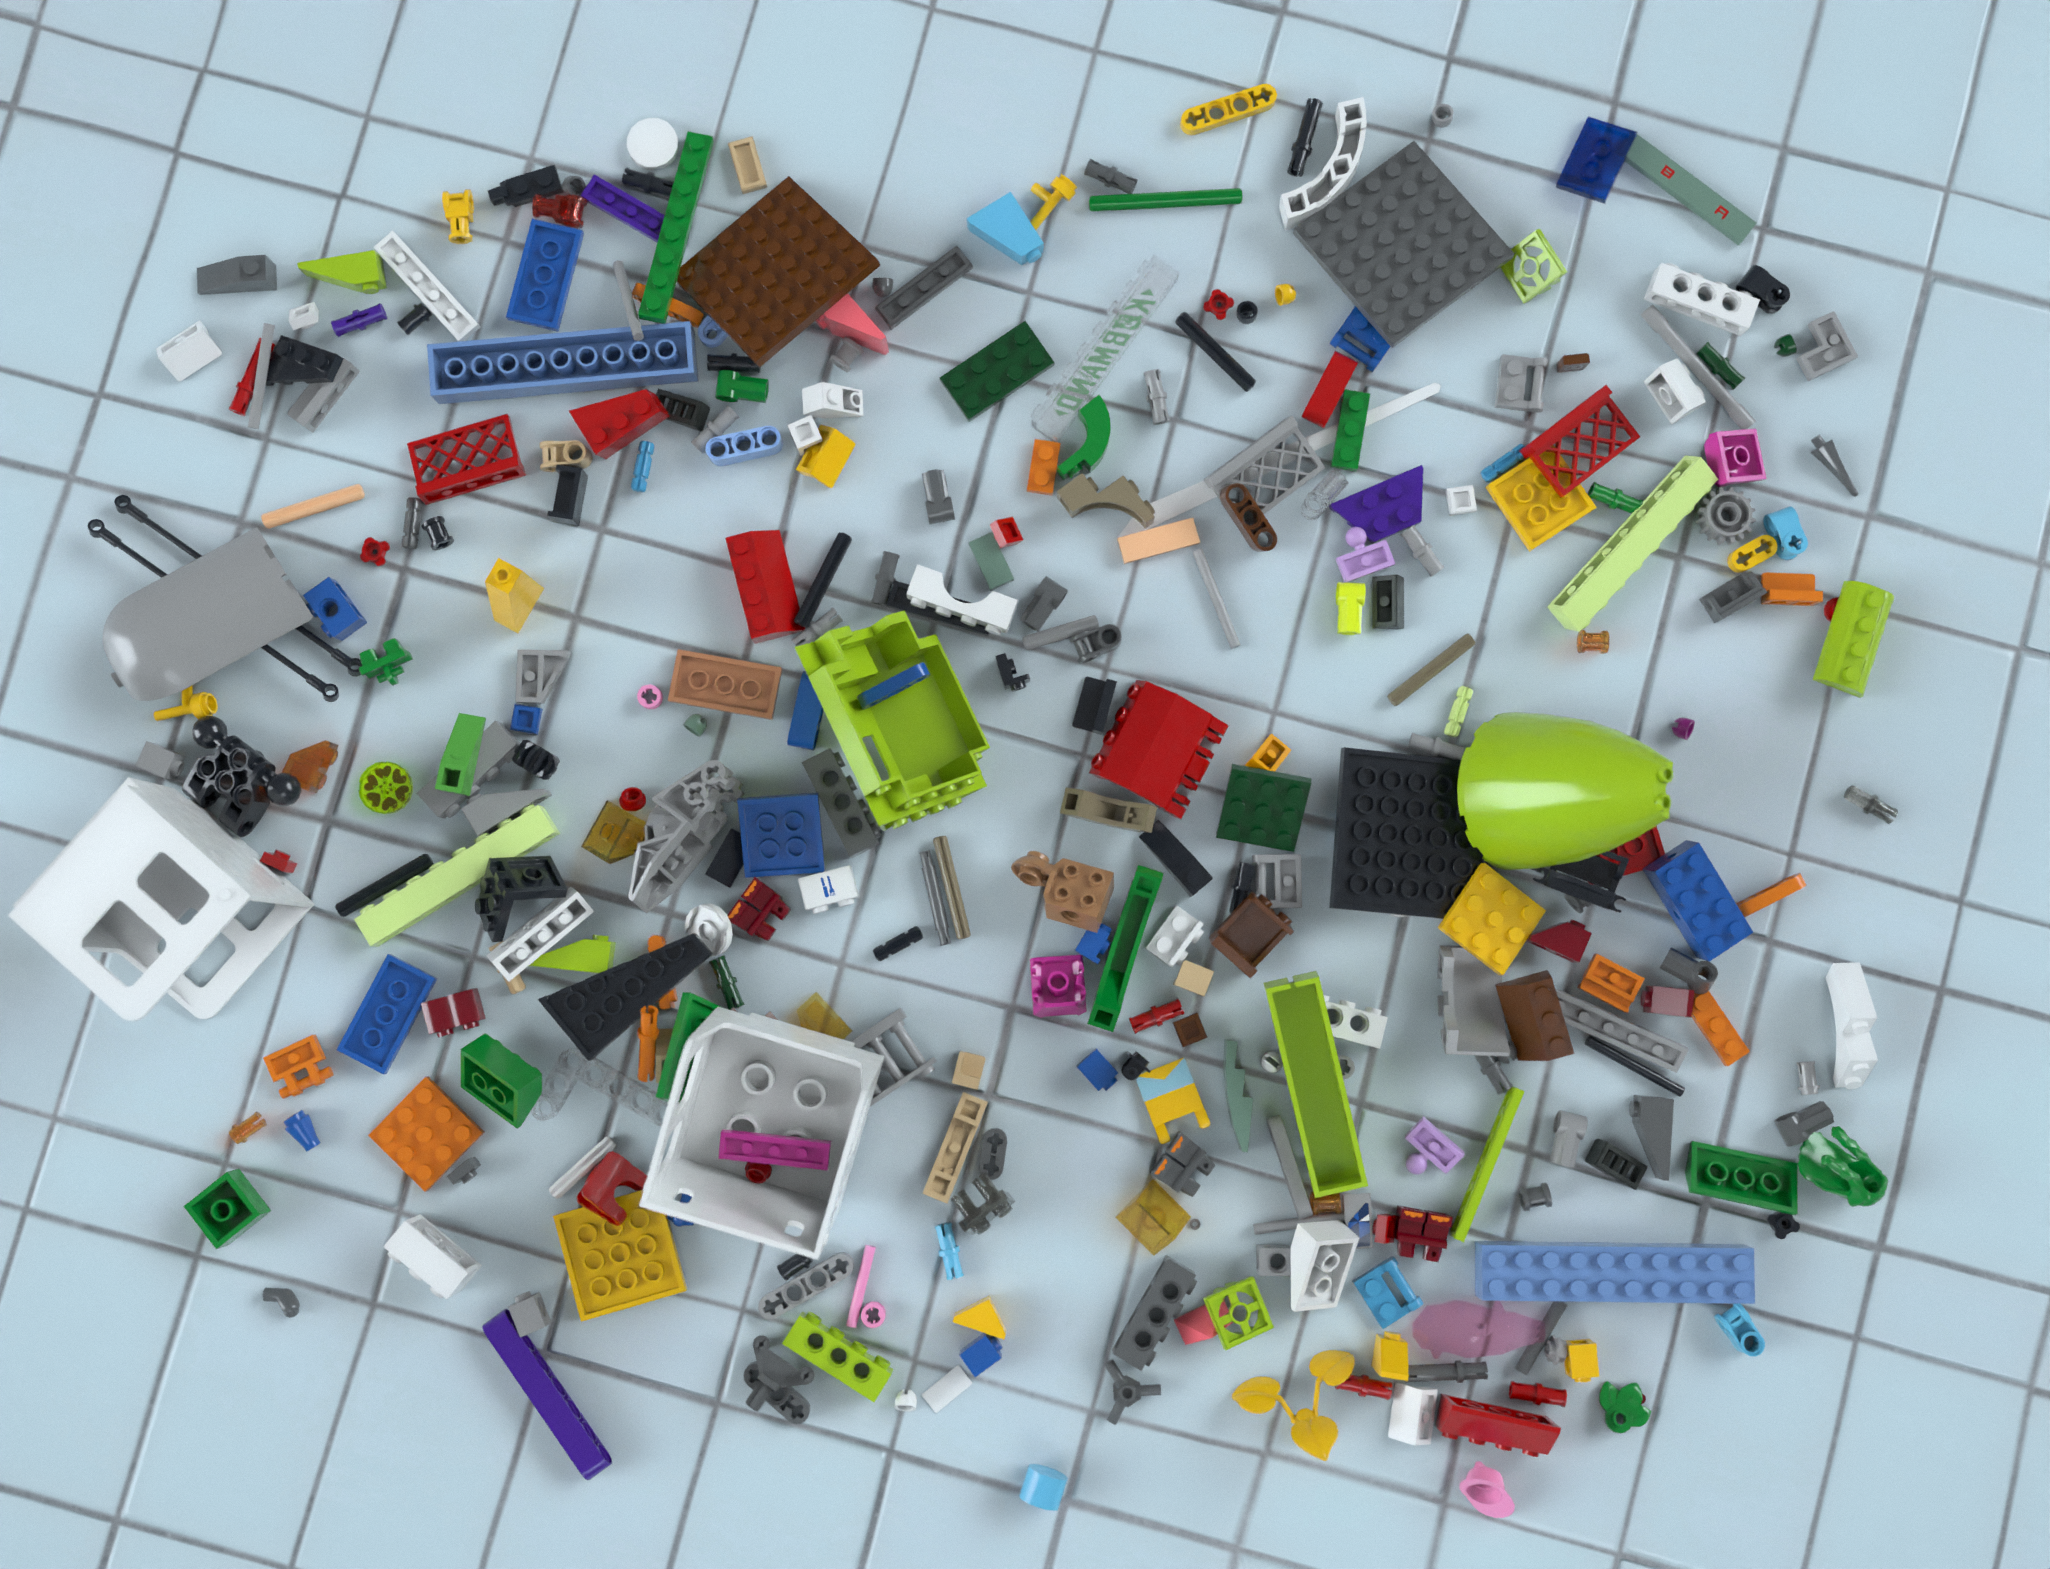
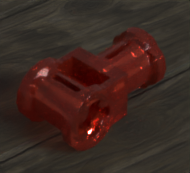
M536 194L532 204L533 217H552L558 224L572 228H582L584 225L582 215L584 207L587 206V200L571 194L565 196L556 194L555 199L543 198L540 194Z

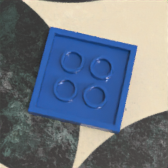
M818 792L738 798L745 878L825 872Z

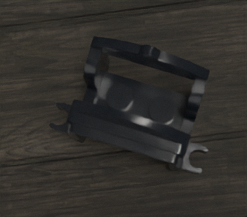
M1607 851L1601 855L1619 861L1618 864L1593 856L1577 862L1550 866V869L1538 868L1544 871V877L1542 879L1533 878V880L1578 899L1621 913V910L1615 908L1614 903L1618 899L1626 901V899L1616 895L1615 891L1620 879L1623 877L1629 859ZM1556 870L1561 871V872L1566 873V874H1569V875H1571V876L1577 877V878H1579V879L1585 880V881H1587V882L1593 883V884H1595V885L1601 886V887L1606 888V889H1608V890L1602 889V888H1600V887L1594 886V885H1592V884L1586 883V882H1584V881L1578 880V879L1573 878V877H1570V876H1568V875L1559 873V872H1557Z

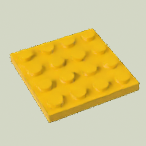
M643 1190L615 1197V1201L627 1214L621 1226L612 1225L584 1207L553 1216L581 1322L687 1291L667 1214L640 1207Z

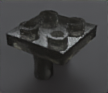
M986 1172L979 1176L985 1186L977 1178L972 1182L986 1202L977 1208L967 1195L965 1189L957 1193L963 1200V1203L956 1195L950 1199L964 1217L958 1224L964 1232L972 1235L984 1233L991 1227L989 1223L995 1217L1002 1218L1013 1209L1011 1205L1016 1202L1010 1193L1004 1190L998 1191Z

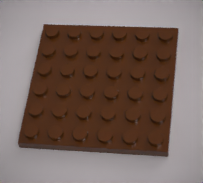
M788 176L680 267L676 283L760 368L880 266V263L870 251Z

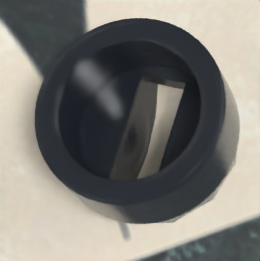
M1251 301L1241 302L1237 307L1236 313L1239 322L1242 324L1253 323L1257 318L1258 308Z

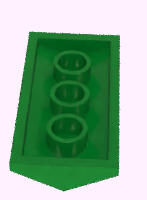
M1696 1141L1690 1142L1685 1167L1689 1193L1791 1215L1798 1214L1797 1163Z

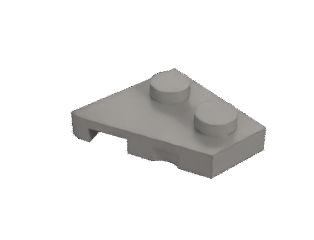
M518 650L515 702L544 704L569 660L571 652L565 650Z

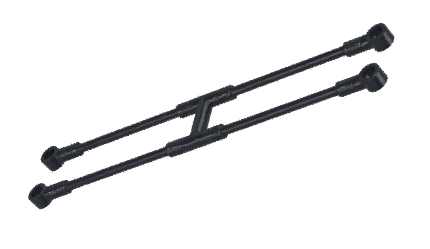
M119 495L115 498V507L119 513H127L140 523H145L193 558L198 559L202 557L201 554L149 519L147 514L132 504L128 496ZM121 503H128L125 506H120ZM93 519L88 523L87 527L92 537L102 538L113 547H118L162 578L168 575L122 543L119 537L105 528L102 520ZM95 527H101L99 530H93ZM302 625L295 628L329 652L332 658L347 667V671L351 676L357 677L361 675L359 668H351L353 665L362 667L361 659L351 658L338 648L334 649ZM268 644L261 647L264 651L306 679L309 685L322 693L325 701L335 702L339 698V690L336 685L326 684L314 674L307 673ZM328 691L335 692L333 695L326 694V692Z

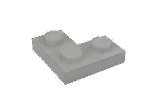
M1834 311L1807 325L1819 347L1799 356L1797 361L1809 382L1858 357Z

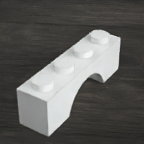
M918 564L907 591V598L916 607L925 609L926 605L935 608V612L939 615L950 618L952 614L961 617L960 621L970 626H975L978 623L986 626V631L996 635H1000L1001 632L1007 634L1018 603L1017 599L994 591L985 599L976 603L959 602L946 591L941 572Z

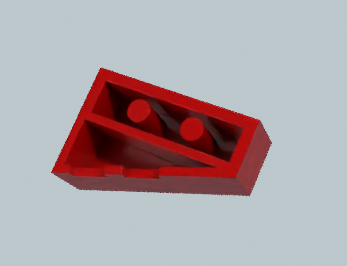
M648 389L569 410V413L595 455L604 459H608L670 417L658 396Z

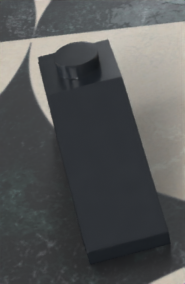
M1159 820L1153 824L1152 833L1144 832L1139 836V839L1190 897L1194 896L1213 879L1201 863Z

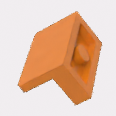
M1769 572L1761 574V585L1767 591L1766 594L1761 596V604L1814 606L1823 602V591H1815L1814 574Z

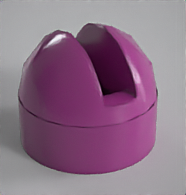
M1684 717L1676 719L1674 722L1678 726L1677 728L1672 727V732L1675 736L1688 740L1693 732L1695 721Z

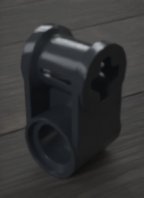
M1758 265L1751 266L1736 285V291L1751 293L1754 298L1760 300L1758 307L1770 314L1778 312L1790 298L1789 288Z

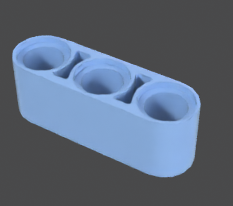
M763 426L711 438L706 444V453L714 465L726 466L775 455L782 450L783 440L775 427ZM771 435L777 437L774 444H764L766 437ZM743 441L751 442L750 448L746 451L738 449L739 444ZM717 447L725 448L724 454L719 457L713 456V451Z

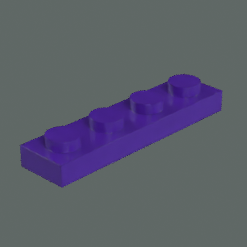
M594 174L581 194V198L651 240L658 242L665 215Z

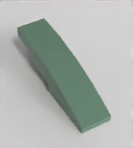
M1224 1039L1223 1073L1230 1122L1239 1149L1242 1152H1248L1253 1098L1251 1096H1243L1245 1069L1235 1068L1238 1041Z

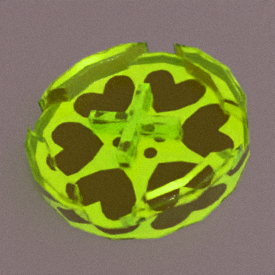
M388 761L376 762L366 768L359 780V797L363 804L373 812L381 814L396 813L403 809L411 800L413 793L412 778L408 771L399 764Z

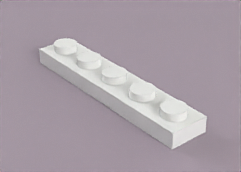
M391 231L373 247L459 342L467 340L480 328L479 324L394 231Z

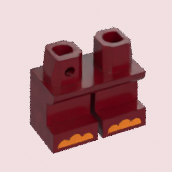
M754 877L741 897L757 907L760 912L744 900L738 899L727 916L731 923L743 929L749 935H757L769 941L777 929L768 924L766 920L772 913L783 921L791 909L781 900L783 898L759 878Z
M1397 1205L1395 1239L1398 1240L1397 1254L1413 1258L1415 1244L1424 1245L1422 1259L1439 1262L1442 1249H1447V1236L1453 1217L1446 1213L1429 1210L1423 1211L1422 1209Z

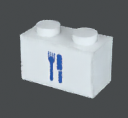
M850 865L798 878L805 909L808 911L813 910V914L828 911V905L838 903L839 907L854 904V898L860 897L853 869Z

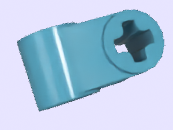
M1786 507L1763 517L1766 532L1777 542L1776 554L1783 560H1792L1806 550L1808 540L1799 522L1798 514L1793 507Z
M1733 1304V1307L1723 1314L1714 1315L1715 1321L1737 1351L1752 1357H1756L1764 1351L1765 1341L1753 1324L1750 1315L1741 1304ZM1748 1336H1752V1346L1748 1349H1745V1338Z

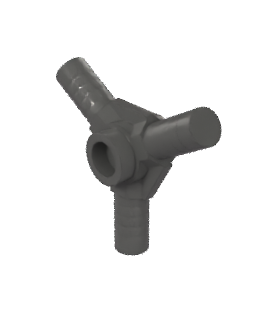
M1113 1359L1104 1364L1114 1380L1113 1397L1116 1402L1107 1418V1421L1116 1425L1124 1408H1128L1139 1401L1141 1396L1161 1395V1384L1140 1385V1382L1127 1375L1123 1376Z

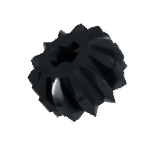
M522 740L512 757L515 764L543 780H549L552 774L554 775L560 762L557 756L529 740Z

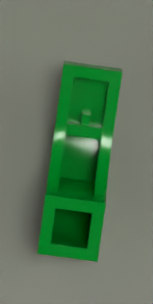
M1100 395L1092 399L1078 412V418L1086 429L1087 438L1077 452L1057 467V474L1063 481L1068 477L1071 479L1082 472L1083 465L1091 473L1099 465L1106 453L1111 424L1108 409Z

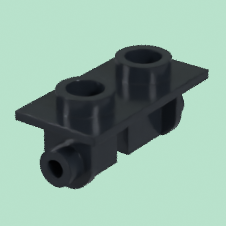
M1128 1051L1126 1052L1130 1057L1121 1068V1072L1126 1079L1135 1080L1144 1070L1148 1073L1151 1072L1146 1067L1149 1062L1137 1051L1133 1055Z

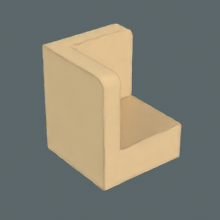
M1184 960L1173 985L1205 997L1214 971Z
M960 1051L952 1083L978 1090L986 1058Z

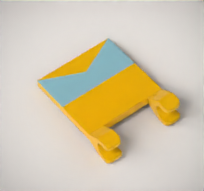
M1185 1058L1150 1070V1073L1140 1074L1135 1079L1161 1144L1170 1141V1136L1164 1123L1194 1112L1201 1129L1210 1126L1209 1118Z

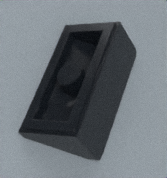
M733 828L730 829L705 875L729 888L733 885L744 865L740 832Z

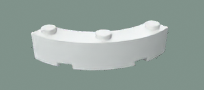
M1363 97L1338 103L1335 114L1337 145L1323 171L1313 181H1309L1291 192L1281 194L1279 208L1285 231L1296 228L1341 195L1349 186L1358 167L1365 140L1367 120Z

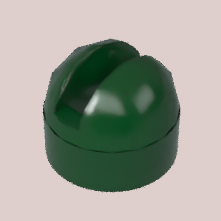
M1791 334L1778 338L1774 344V348L1780 347L1781 349L1776 352L1779 356L1786 357L1797 352L1796 344Z

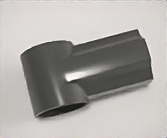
M935 469L922 473L929 525L955 520L944 470Z
M1046 576L1033 595L1035 597L1023 612L1020 621L1029 628L1039 632L1052 611L1059 607L1068 590Z
M1672 947L1660 966V969L1686 982L1689 989L1694 990V993L1697 994L1707 993L1718 976V970L1711 962H1698ZM1698 975L1705 977L1706 980L1701 979Z
M1819 1101L1799 1112L1785 1114L1774 1122L1786 1146L1790 1147L1809 1139L1810 1134L1834 1123V1115L1824 1101Z

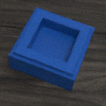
M515 704L510 730L538 735L543 709Z

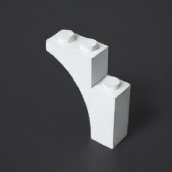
M1860 962L1833 963L1825 977L1831 995L1836 1025V1060L1832 1079L1835 1088L1846 1087L1847 1089H1856L1862 1087L1878 1061L1869 1033L1877 1020V1015Z

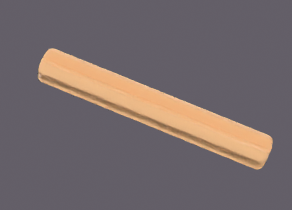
M355 484L264 513L261 519L265 527L273 528L363 499L365 493L360 484Z

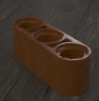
M1240 483L1225 486L1221 490L1220 501L1249 546L1256 552L1272 550L1277 544L1276 532L1248 489ZM1231 489H1235L1239 493L1237 503L1232 502L1229 498ZM1246 511L1253 514L1254 520L1251 525L1244 522L1243 515ZM1260 533H1264L1268 538V543L1265 547L1260 546L1258 543Z

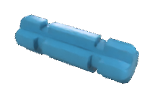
M640 441L638 451L640 454H637L633 472L635 478H632L631 489L633 491H646L647 482L645 480L648 479L652 462L650 455H653L655 447L652 442Z
M1523 444L1517 445L1493 462L1491 466L1489 465L1483 469L1480 474L1485 482H1491L1498 475H1501L1518 463V461L1524 459L1520 450L1525 446Z

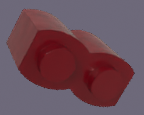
M478 988L421 1003L428 1033H437L438 1038L453 1034V1028L463 1026L464 1030L480 1026L479 1021L486 1019Z

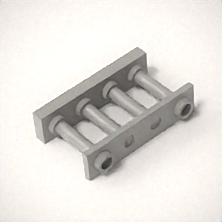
M899 1008L851 1041L855 1043L854 1047L861 1049L867 1044L869 1049L872 1047L876 1054L883 1055V1065L895 1081V1084L883 1092L876 1084L870 1107L919 1074L923 1078L934 1070L932 1064L937 1062L935 1057L928 1061L925 1060L903 1027L905 1024L902 1020L907 1015L902 1008ZM887 1030L896 1034L918 1067L905 1077L881 1042L883 1039L880 1035Z

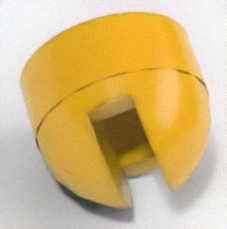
M1291 284L1276 285L1275 298L1278 305H1288L1296 299V291Z

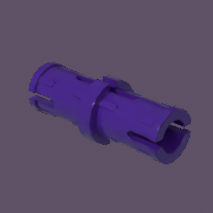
M379 303L362 311L356 309L352 311L351 315L331 321V325L336 336L340 337L357 329H360V331L365 330L366 326L388 318L383 305Z

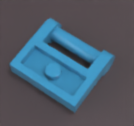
M1394 1256L1389 1257L1352 1281L1382 1329H1385L1424 1304L1420 1296H1416L1397 1267L1398 1262ZM1385 1272L1390 1274L1407 1301L1404 1304L1399 1305L1381 1275Z

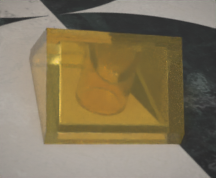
M1152 1178L1115 1218L1154 1256L1176 1239L1191 1216Z

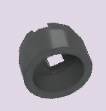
M568 176L562 183L563 191L570 197H580L586 187L584 180L579 176ZM572 185L577 189L574 191L569 186Z
M873 278L872 287L875 294L880 297H887L893 290V279Z
M1508 1041L1510 1048L1509 1056H1496L1500 1062L1508 1064L1510 1063L1509 1058L1513 1061L1516 1059L1517 1050L1513 1041Z

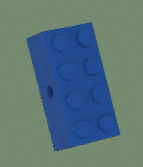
M1685 840L1643 868L1644 873L1696 958L1710 962L1754 933L1699 842Z

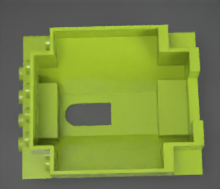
M905 610L886 615L870 627L851 631L849 625L829 630L814 642L794 647L875 820L883 831L891 827L897 829L907 824V819L915 822L928 814L930 816L944 810V806H947L948 809L962 803L961 798L987 787L977 763L978 760L983 758L981 753L990 748L937 635L934 634L918 639ZM925 663L930 673L929 677L870 708L862 709L857 699L859 694L914 665ZM871 736L889 774L888 780H881L862 738Z

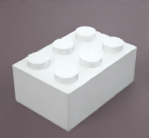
M421 1214L405 1220L384 1245V1248L389 1251L388 1256L392 1260L405 1264L410 1269L409 1273L419 1281L424 1280L431 1286L430 1291L439 1298L444 1297L448 1299L462 1291L482 1266Z

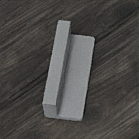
M344 358L333 382L310 383L287 414L313 433L360 370Z

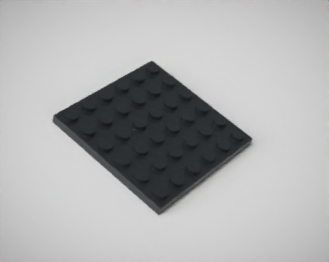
M1347 747L1341 748L1329 908L1438 919L1445 917L1481 863L1489 865L1483 859L1484 855L1477 847H1473L1465 833L1468 828L1465 817L1460 816L1457 787L1461 760Z

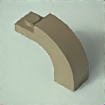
M1065 788L1060 814L1118 829L1152 833L1157 807L1150 804L1109 798L1086 790Z

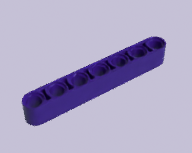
M504 1309L483 1324L482 1328L486 1337L580 1474L589 1481L612 1464L610 1454L529 1336L525 1335L520 1338L510 1311Z

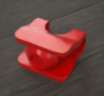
M608 1152L586 1179L584 1186L577 1194V1202L612 1225L621 1226L627 1214L615 1201L614 1191L616 1187L627 1186L635 1191L643 1190L647 1175L617 1152Z

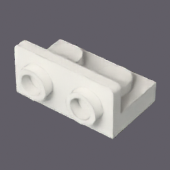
M1176 905L1145 949L1170 967H1173L1175 963L1180 966L1188 955V952L1185 951L1190 942L1196 944L1204 933L1200 929L1204 923L1198 921Z

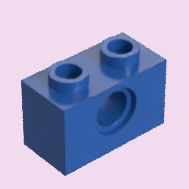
M327 577L303 595L308 602L306 604L307 608L315 618L318 616L323 622L321 628L329 638L334 637L343 641L367 624V621L340 584L331 577ZM333 605H337V613L330 617L329 609Z

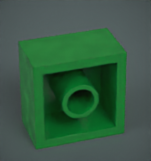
M240 1169L227 1171L184 1205V1208L215 1249L228 1246L271 1212V1209Z

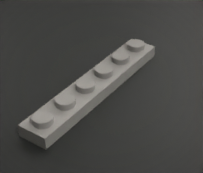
M1556 989L1566 1024L1675 1073L1678 1072L1689 1050L1686 1046Z

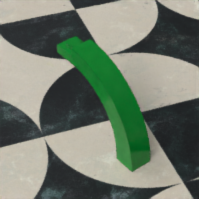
M1140 865L1137 866L1101 974L1087 1023L1089 1025L1111 1032L1114 1031L1140 942L1164 873Z

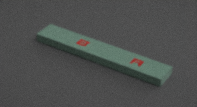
M1633 130L1615 152L1617 156L1738 246L1756 225L1757 222Z

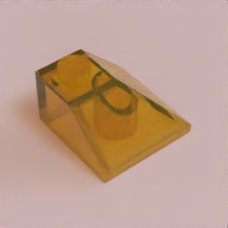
M607 800L581 847L606 863L613 864L634 855L637 844L645 841L646 821Z

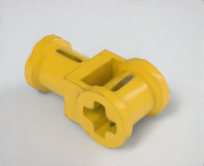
M466 189L463 193L450 194L448 191H443L442 202L445 218L451 226V234L448 235L449 241L456 244H467L473 241L472 235L469 234V222H473L474 200L471 190Z

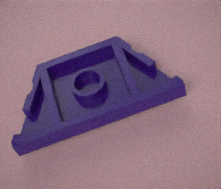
M1422 465L1336 501L1330 504L1329 508L1332 512H1336L1344 518L1349 526L1362 528L1366 532L1367 540L1372 544L1421 523L1424 468Z

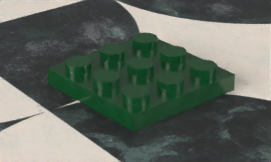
M1232 764L1216 838L1294 852L1312 784L1311 778Z

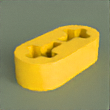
M1762 535L1739 547L1728 556L1727 563L1729 568L1736 573H1742L1772 557L1777 551L1778 545L1776 540L1770 535ZM1761 544L1768 545L1769 548L1766 551L1758 554L1755 552V549L1760 547ZM1748 554L1750 558L1738 565L1736 560Z

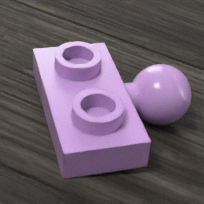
M1360 527L1350 528L1345 536L1347 544L1354 547L1355 551L1336 558L1343 580L1347 583L1395 565L1387 540L1365 547L1364 543L1367 536L1366 532Z
M1424 1116L1405 1135V1139L1420 1151V1153L1410 1154L1406 1159V1167L1412 1174L1423 1173L1427 1168L1428 1159L1447 1174L1464 1156V1151Z

